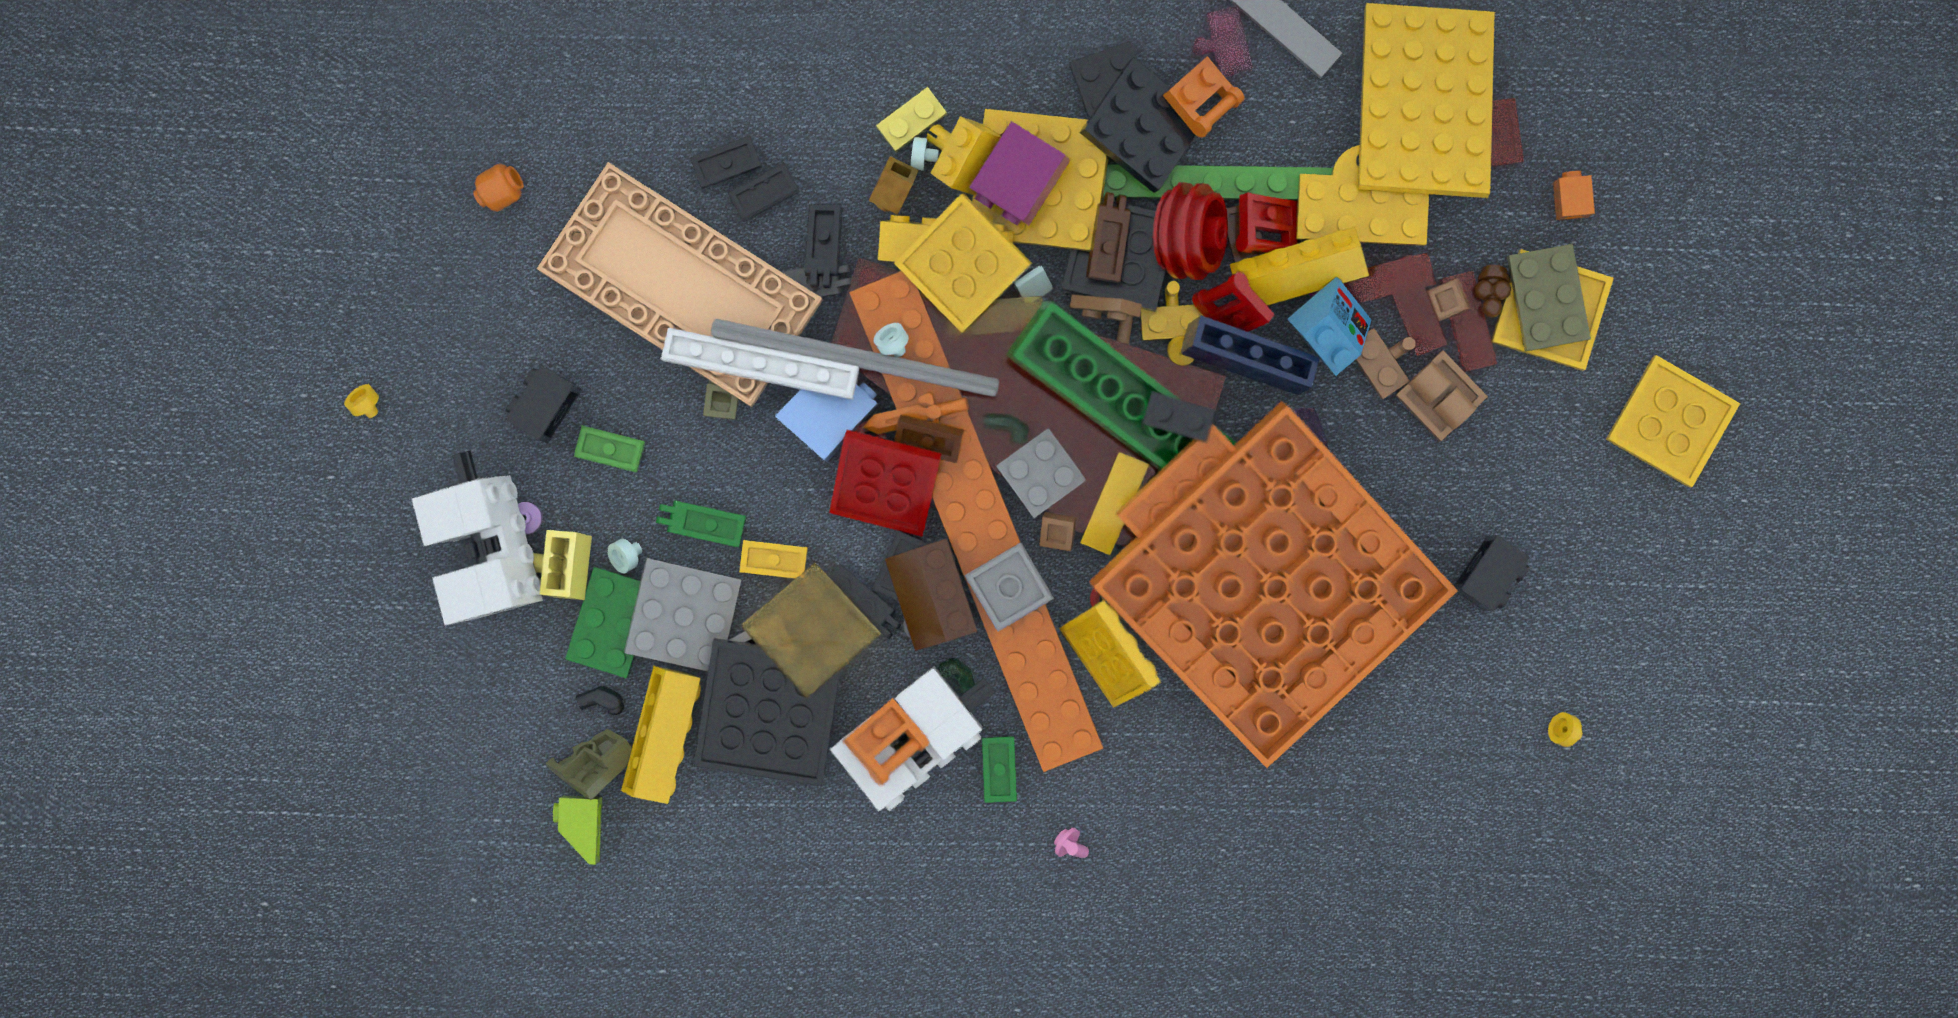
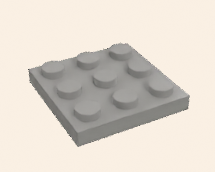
M646 558L624 653L708 671L713 639L728 640L741 579Z

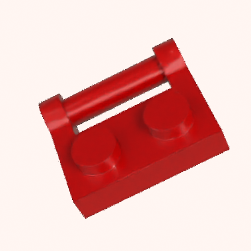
M1252 193L1239 195L1240 234L1236 239V249L1244 253H1251L1252 251L1268 253L1275 249H1282L1297 244V201ZM1256 230L1280 233L1281 241L1256 238Z
M1241 272L1231 275L1228 281L1212 289H1202L1196 292L1192 297L1194 306L1204 317L1246 332L1269 323L1274 315L1263 300L1249 287L1248 278ZM1231 293L1237 297V299L1220 307L1213 303Z

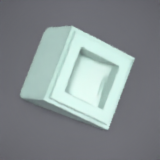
M1042 266L1036 267L1016 280L1014 284L1015 289L1027 305H1030L1052 290V284Z

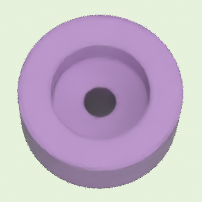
M519 503L520 513L527 517L525 520V534H533L542 525V512L532 503Z

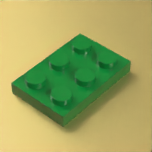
M598 567L593 568L585 600H583L566 654V660L620 677H629L635 655L624 653L640 580Z

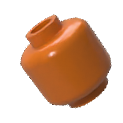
M499 163L476 177V190L473 193L480 206H487L490 210L498 212L521 198V189L524 185L516 169Z

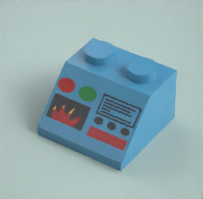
M1335 277L1287 319L1317 357L1335 376L1361 355L1371 323L1370 317L1338 277Z

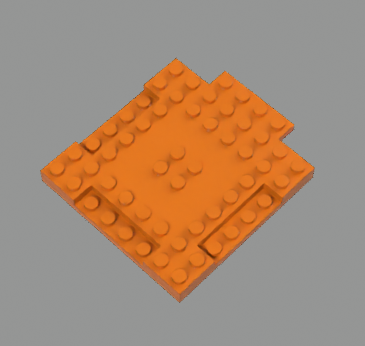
M1282 401L1234 446L1214 425L1212 426L1207 443L1197 440L1189 443L1115 513L1137 537L1089 581L1095 590L1266 768L1276 761L1458 591L1298 416Z

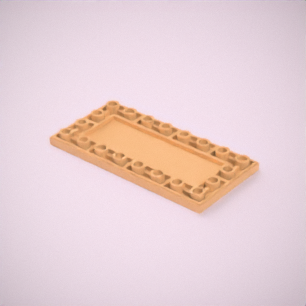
M609 162L537 267L541 273L661 350L664 348L668 328L712 336L711 328L714 319L800 336L823 301L820 296ZM688 366L750 407H753L768 382Z

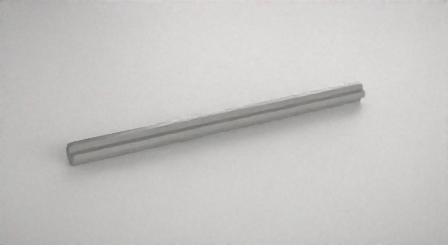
M714 319L711 328L712 336L859 366V368L992 397L996 396L998 392L999 380L992 377L721 319Z

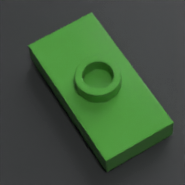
M582 425L574 457L638 473L645 441Z

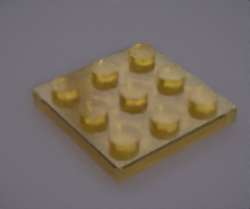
M816 563L811 565L742 624L743 630L806 698L811 696L875 641L881 633Z

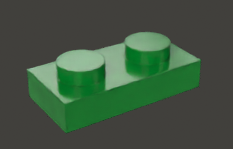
M1014 736L982 737L984 802H1016Z

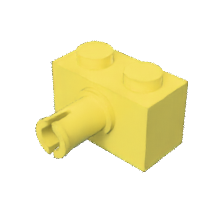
M546 531L544 554L533 553L535 572L542 573L539 595L585 600L592 536L577 532Z

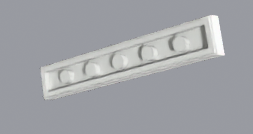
M668 328L661 360L665 362L853 400L860 369L859 366Z

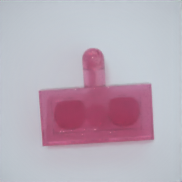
M1238 6L1207 13L1206 19L1211 39L1206 40L1204 37H1197L1193 43L1192 52L1195 55L1215 52L1219 71L1224 77L1252 70V61Z

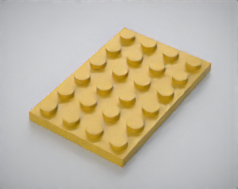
M1366 3L1364 10L1358 189L1479 198L1489 197L1495 12Z

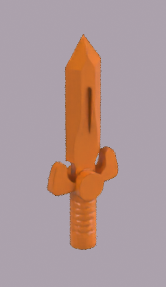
M929 392L918 398L919 403L926 402L930 404L929 407H922L918 404L874 414L862 428L877 434L897 430L900 415L922 420L931 418L934 423L940 424V416L969 410L967 398L945 403H935L933 393Z

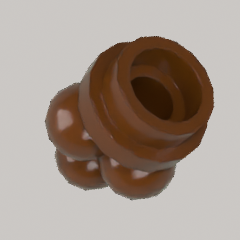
M1500 265L1484 266L1477 277V284L1474 288L1476 296L1484 300L1482 311L1487 317H1497L1502 310V300L1508 298L1511 293L1510 277L1507 274V269Z

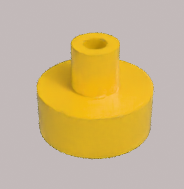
M369 384L361 385L347 396L344 405L353 416L365 414L368 418H372L378 413L375 405L378 402L379 395Z
M1566 712L1558 713L1550 721L1548 727L1549 738L1552 742L1561 746H1572L1582 737V724L1577 717Z

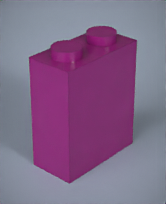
M1011 121L969 188L977 193L974 199L989 209L995 204L1004 210L1001 216L1016 226L1022 221L1029 226L1067 167L1070 159L1064 153Z

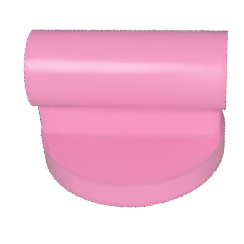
M1076 828L1064 829L1054 841L1056 845L1055 854L1059 857L1068 853L1079 858H1086L1089 854V849L1076 842L1080 835V831Z

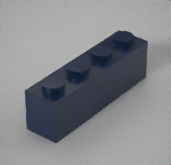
M1199 316L1188 324L1180 354L1296 395H1300L1312 388L1320 359L1317 356L1204 316Z

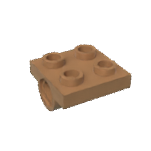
M1444 350L1436 355L1395 395L1439 442L1460 426L1488 397Z

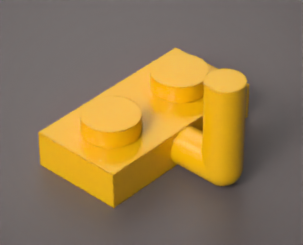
M1171 281L1166 286V306L1157 307L1156 312L1141 309L1142 341L1167 340L1179 335H1185L1188 324L1199 316H1203L1194 305L1179 306L1178 291L1180 290V285L1178 282Z

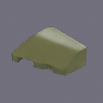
M606 729L595 735L591 740L572 747L573 755L558 763L553 757L546 762V765L565 783L589 800H592L628 765L632 748L625 738Z

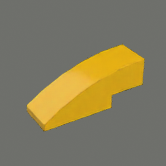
M1118 452L1081 539V544L1111 555L1124 525V522L1115 513L1138 492L1149 464Z

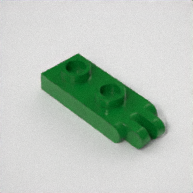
M675 500L673 501V506L659 505L660 511L671 513L670 519L658 516L656 519V523L668 525L667 532L740 548L747 516Z

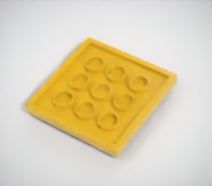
M985 109L983 124L1000 136L1003 135L1012 121L1064 153L1070 159V162L1029 226L1020 221L1018 226L1001 216L1004 210L995 204L991 209L974 199L977 193L973 195L972 202L992 223L1005 224V230L1014 231L1013 243L1090 251L1098 203L1102 204L1109 156L1079 133L1088 120Z

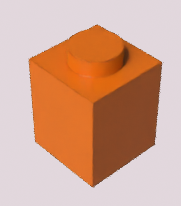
M1569 171L1562 173V178H1558L1553 182L1556 220L1589 218L1595 214L1591 175L1582 176L1581 171Z

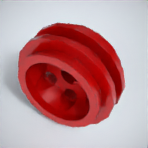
M1179 182L1172 190H1167L1158 203L1153 228L1154 253L1159 266L1163 270H1167L1172 278L1186 279L1188 276L1190 280H1203L1209 273H1214L1220 267L1223 260L1228 236L1227 209L1221 194L1214 192L1209 184L1196 183L1193 186L1192 183Z

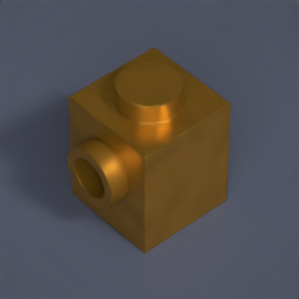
M890 156L869 201L883 211L893 212L898 215L919 170Z

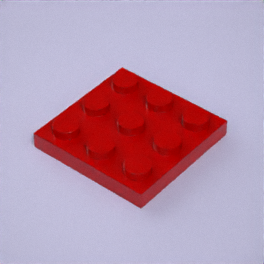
M846 430L829 513L923 537L942 453Z

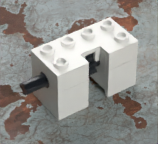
M471 451L452 455L460 485L412 498L424 546L448 541L455 542L470 538L472 542L464 546L468 560L476 559L477 565L432 578L444 625L474 620L543 601L542 595H539L541 581L536 576L533 564V550L528 544L525 534V519L519 511L516 499L517 489L510 475L478 479Z
M934 666L899 693L895 698L896 701L925 734L930 744L923 751L918 750L892 772L889 775L890 779L883 786H879L872 780L867 769L842 742L858 727L837 742L830 750L877 810L880 811L886 807L890 811L904 800L903 792L912 785L914 788H917L930 777L927 773L936 765L940 768L944 767L956 757L953 753L963 746L967 750L981 739L979 732L982 730V725L971 712L996 692L983 677L961 696H958ZM905 732L897 738L899 741L895 745L892 742L875 757L880 765L909 741V737Z

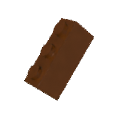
M947 538L885 559L915 651L977 632Z

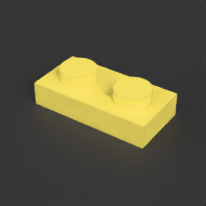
M927 87L877 124L876 127L893 150L897 152L914 140V137H918L946 116L947 112Z

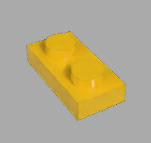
M743 540L739 572L804 580L808 547Z

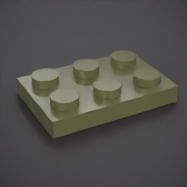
M1573 244L1507 256L1525 352L1590 340L1591 337Z

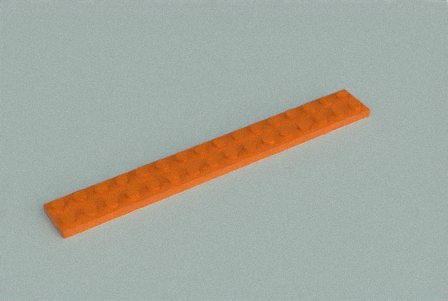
M902 271L849 292L873 352L880 353L874 343L876 333L888 324L900 323L908 334L909 340L904 347L906 349L905 354L898 358L950 368L920 291ZM882 373L896 409L918 404L922 407H929L930 404L926 402L919 403L918 401L920 396L929 392L933 393L935 403H945L962 398L959 389ZM968 410L939 417L940 424L962 429L964 433L957 463L940 460L932 495L964 577L969 572L1021 542ZM928 418L926 421L933 422V419ZM965 577L1043 772L1103 749L1102 742L1046 604L1002 630L997 631Z

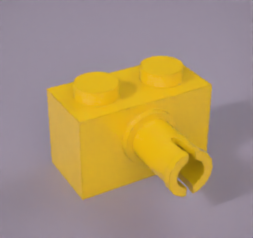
M961 116L952 133H949L941 125H934L929 131L938 137L935 138L927 133V141L938 147L942 152L931 174L950 188L975 195L976 192L969 187L1002 136L984 124Z

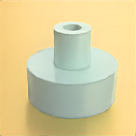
M914 137L911 167L924 170L925 161L936 162L938 160L939 150L927 148V138Z
M900 323L888 324L876 333L874 343L881 354H893L895 357H901L905 354L906 349L904 347L909 340V336Z
M620 539L608 546L609 560L617 571L626 573L637 567L638 555L642 553V548L637 542L631 544L626 539Z

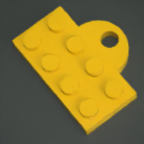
M1360 145L1346 150L1337 159L1332 169V175H1299L1296 240L1316 239L1339 230L1355 227L1360 243L1427 245L1429 194L1358 189L1359 167L1356 159L1359 154Z

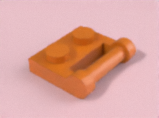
M1208 56L1163 94V97L1198 137H1205L1212 130V125L1231 108L1238 107L1244 101L1243 92L1229 83ZM1217 92L1222 100L1204 116H1200L1195 110Z
M893 698L842 741L867 769L872 780L879 786H883L890 779L889 775L918 750L923 751L930 744L925 734ZM905 732L909 737V741L880 765L875 757Z

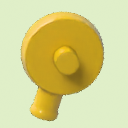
M1185 335L1174 337L1169 342L1167 348L1169 359L1181 366L1188 365L1194 361L1193 358L1180 354Z

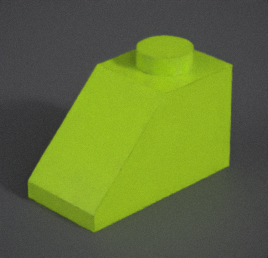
M562 796L559 798V803H554L553 822L558 823L559 833L588 864H597L600 861L602 797H594L592 800H589L585 796Z

